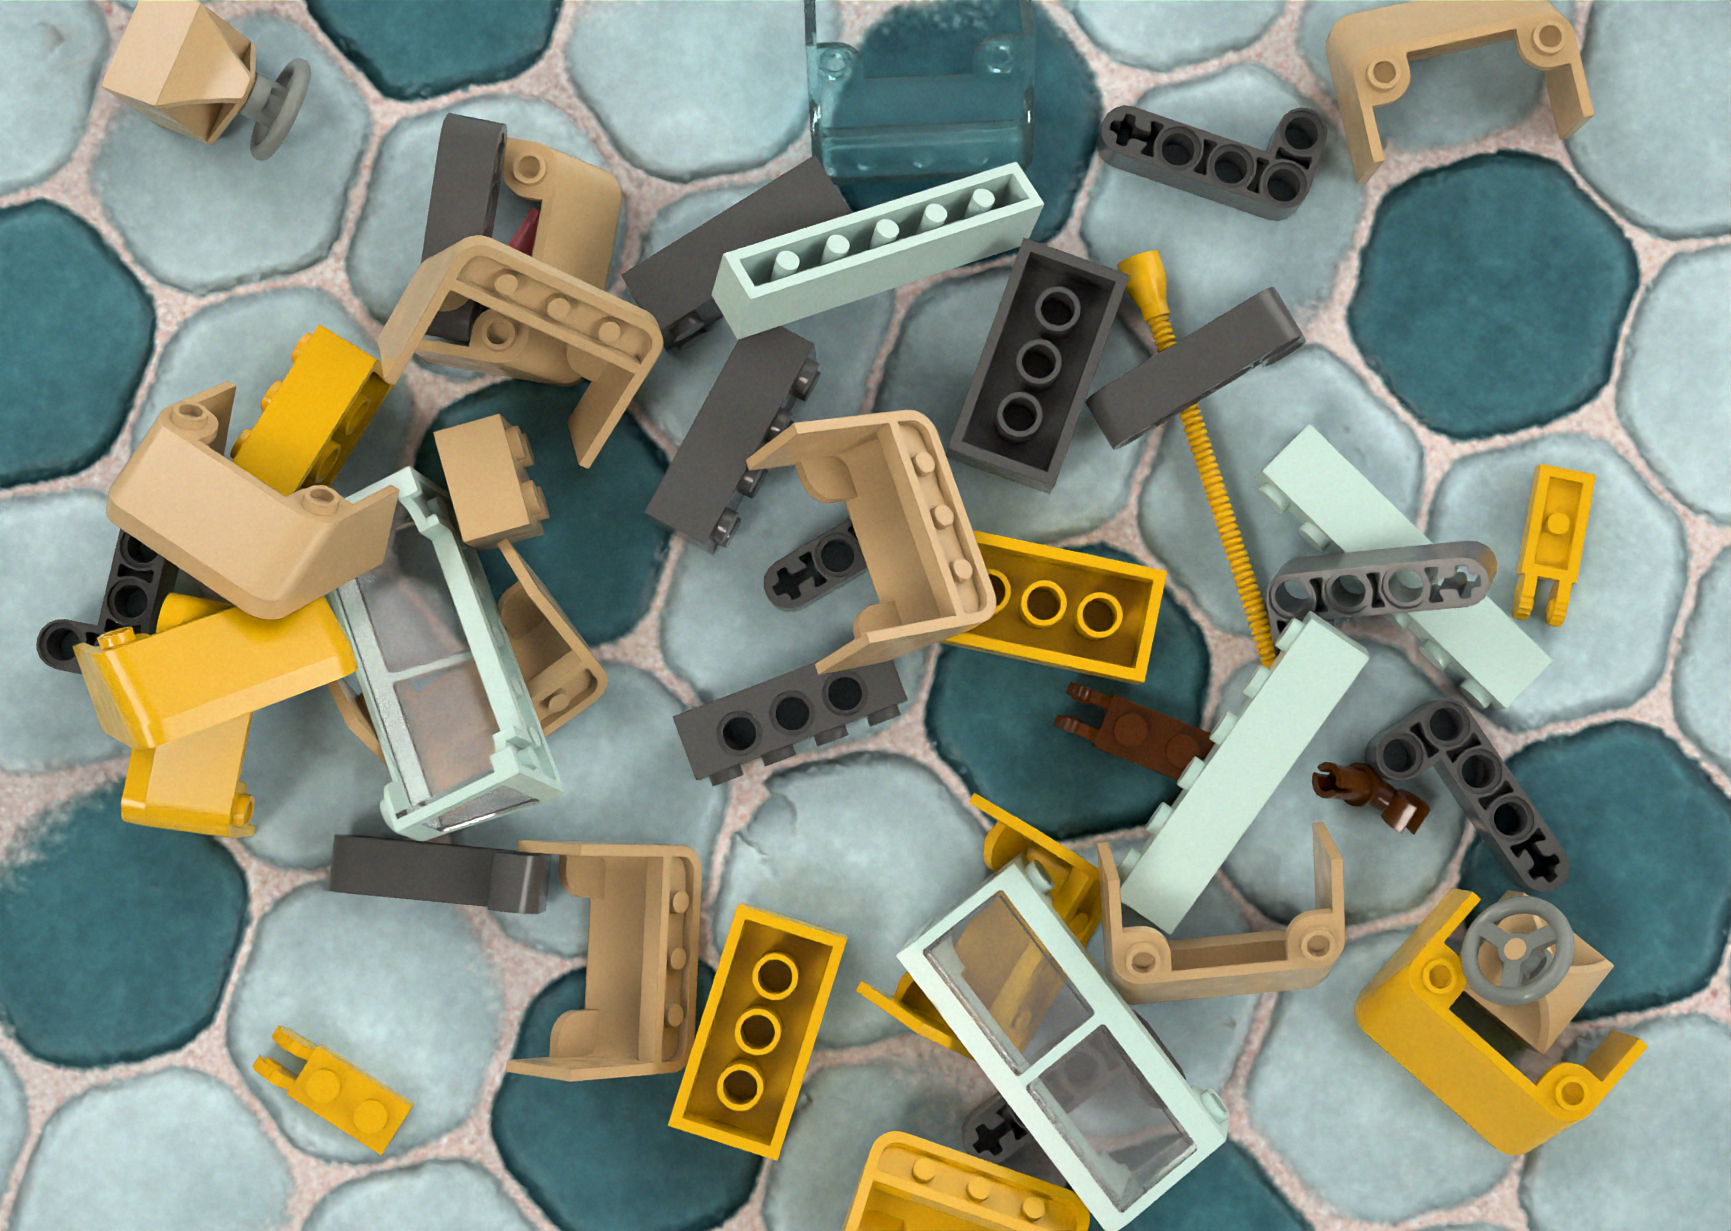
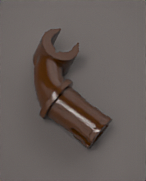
M1324 762L1319 764L1317 768L1321 772H1328L1329 774L1314 772L1312 775L1313 790L1318 796L1326 799H1343L1345 803L1351 806L1363 807L1369 805L1383 811L1381 814L1383 821L1400 833L1406 827L1415 835L1430 812L1429 806L1422 799L1409 791L1395 789L1392 785L1379 778L1374 769L1366 763L1354 762L1348 766H1343L1333 762Z

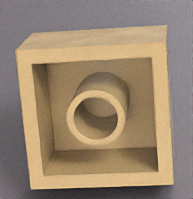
M496 414L433 432L462 540L465 544L480 552L498 548L497 544L505 538L512 544L545 534L541 520L549 518V511L541 486L536 487L534 481L529 479L526 467L535 465L534 456L526 433L521 434L518 425L512 426L501 414Z

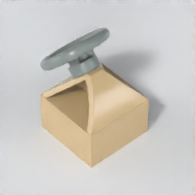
M138 0L101 87L157 125L210 145L216 142L237 113L253 121L255 120L256 123L250 141V152L256 160L263 161L270 158L278 150L294 124L308 90L311 69L305 59L296 58L289 62L276 81H273L256 72V45L201 2L196 0Z
M1507 890L1497 903L1491 905L1478 915L1468 928L1461 949L1457 953L1460 957L1461 968L1466 979L1465 988L1460 995L1524 1047L1542 1055L1546 1053L1615 966L1572 931L1565 915L1553 904L1540 898L1530 897L1524 892Z

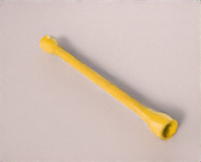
M1159 250L1143 252L1117 264L1118 271L1130 275L1125 292L1141 310L1144 322L1152 326L1150 332L1154 333L1152 338L1156 340L1154 344L1159 346L1157 352L1160 353L1177 342H1174L1176 336L1172 335L1174 330L1170 328L1172 324L1168 321V315L1171 312L1167 303V274ZM1198 403L1181 412L1179 419L1183 420L1181 425L1185 426L1183 429L1184 433H1188L1186 435V439L1190 440L1188 446L1192 447L1190 452L1194 453L1192 456L1193 460H1197L1194 464L1196 467H1199L1197 473H1201L1199 479L1203 480L1201 483L1202 487H1205L1203 491L1205 494H1208L1206 500H1210L1208 506L1212 507L1210 512L1215 514L1212 518L1217 521L1215 522V527H1219L1217 529V533L1221 534L1219 539L1224 541L1221 545L1226 548L1224 549V554H1228L1226 556V560L1230 561L1228 566L1233 568L1230 572L1235 575L1233 576V581H1237L1235 587L1239 588L1237 590L1238 595H1242L1239 599L1244 602L1242 603V608H1246L1244 610V614L1248 615L1246 620L1251 622L1248 626L1250 629H1253L1251 635H1255L1253 641L1257 642L1255 645L1256 649H1259L1257 653L1259 656H1262L1260 658L1262 663L1260 664L1269 669L1276 656L1270 625H1268L1269 618H1266L1268 612L1264 611L1266 606L1262 604L1263 598H1259L1261 591H1257L1259 585L1255 584L1257 579L1252 577L1255 573L1253 570L1250 571L1252 564H1248L1250 558L1246 557L1248 552L1243 550L1246 546L1244 543H1241L1243 537H1239L1241 531L1237 530L1239 527L1238 523H1234L1237 519L1235 516H1232L1234 510H1230L1232 504L1228 503L1230 498L1225 496L1228 492L1226 489H1223L1225 483H1221L1223 477L1219 476L1221 473L1220 469H1216L1219 465L1217 462H1214L1216 456H1212L1214 450L1210 449L1212 446L1211 442H1207L1210 438L1205 435L1207 434V429H1203L1205 423L1201 422L1203 417L1198 415L1201 411L1197 409Z

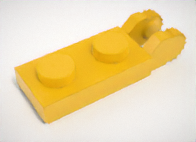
M1544 464L1535 466L1516 575L1520 576L1514 590L1511 609L1512 618L1524 621L1528 619L1534 605L1537 579L1554 582L1545 610L1546 624L1555 627L1562 626L1566 617L1572 585L1577 583L1596 478L1595 474Z
M278 1025L271 1038L279 1047L307 1060V1063L300 1074L296 1075L278 1061L259 1055L252 1066L254 1071L277 1087L288 1090L286 1095L380 1155L385 1153L415 1104L323 1044L316 1046L291 1029Z

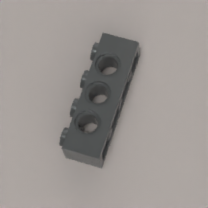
M893 659L887 662L818 675L815 666L817 662L672 716L695 779L702 780L709 777L713 787L744 775L741 764L761 757L766 767L795 756L796 752L793 745L814 737L818 747L849 735L846 724L866 717L871 727L900 716L901 713L898 705L907 702L908 698ZM843 678L854 680L862 690L859 704L850 710L837 709L831 704L829 699L831 686L837 680ZM790 698L801 699L807 704L809 709L807 723L798 730L784 729L777 718L779 706ZM737 718H747L756 728V739L749 748L738 751L731 748L727 743L725 731L731 721Z

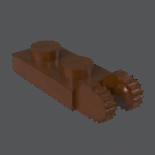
M1070 682L1067 695L1082 704H1091L1106 710L1099 729L1097 730L1083 724L1081 720L1069 715L1062 716L1057 714L1053 724L1058 729L1093 742L1092 747L1176 781H1178L1187 765L1195 756L1203 761L1215 745V742L1209 739L1210 732L1113 694L1109 697L1073 682Z

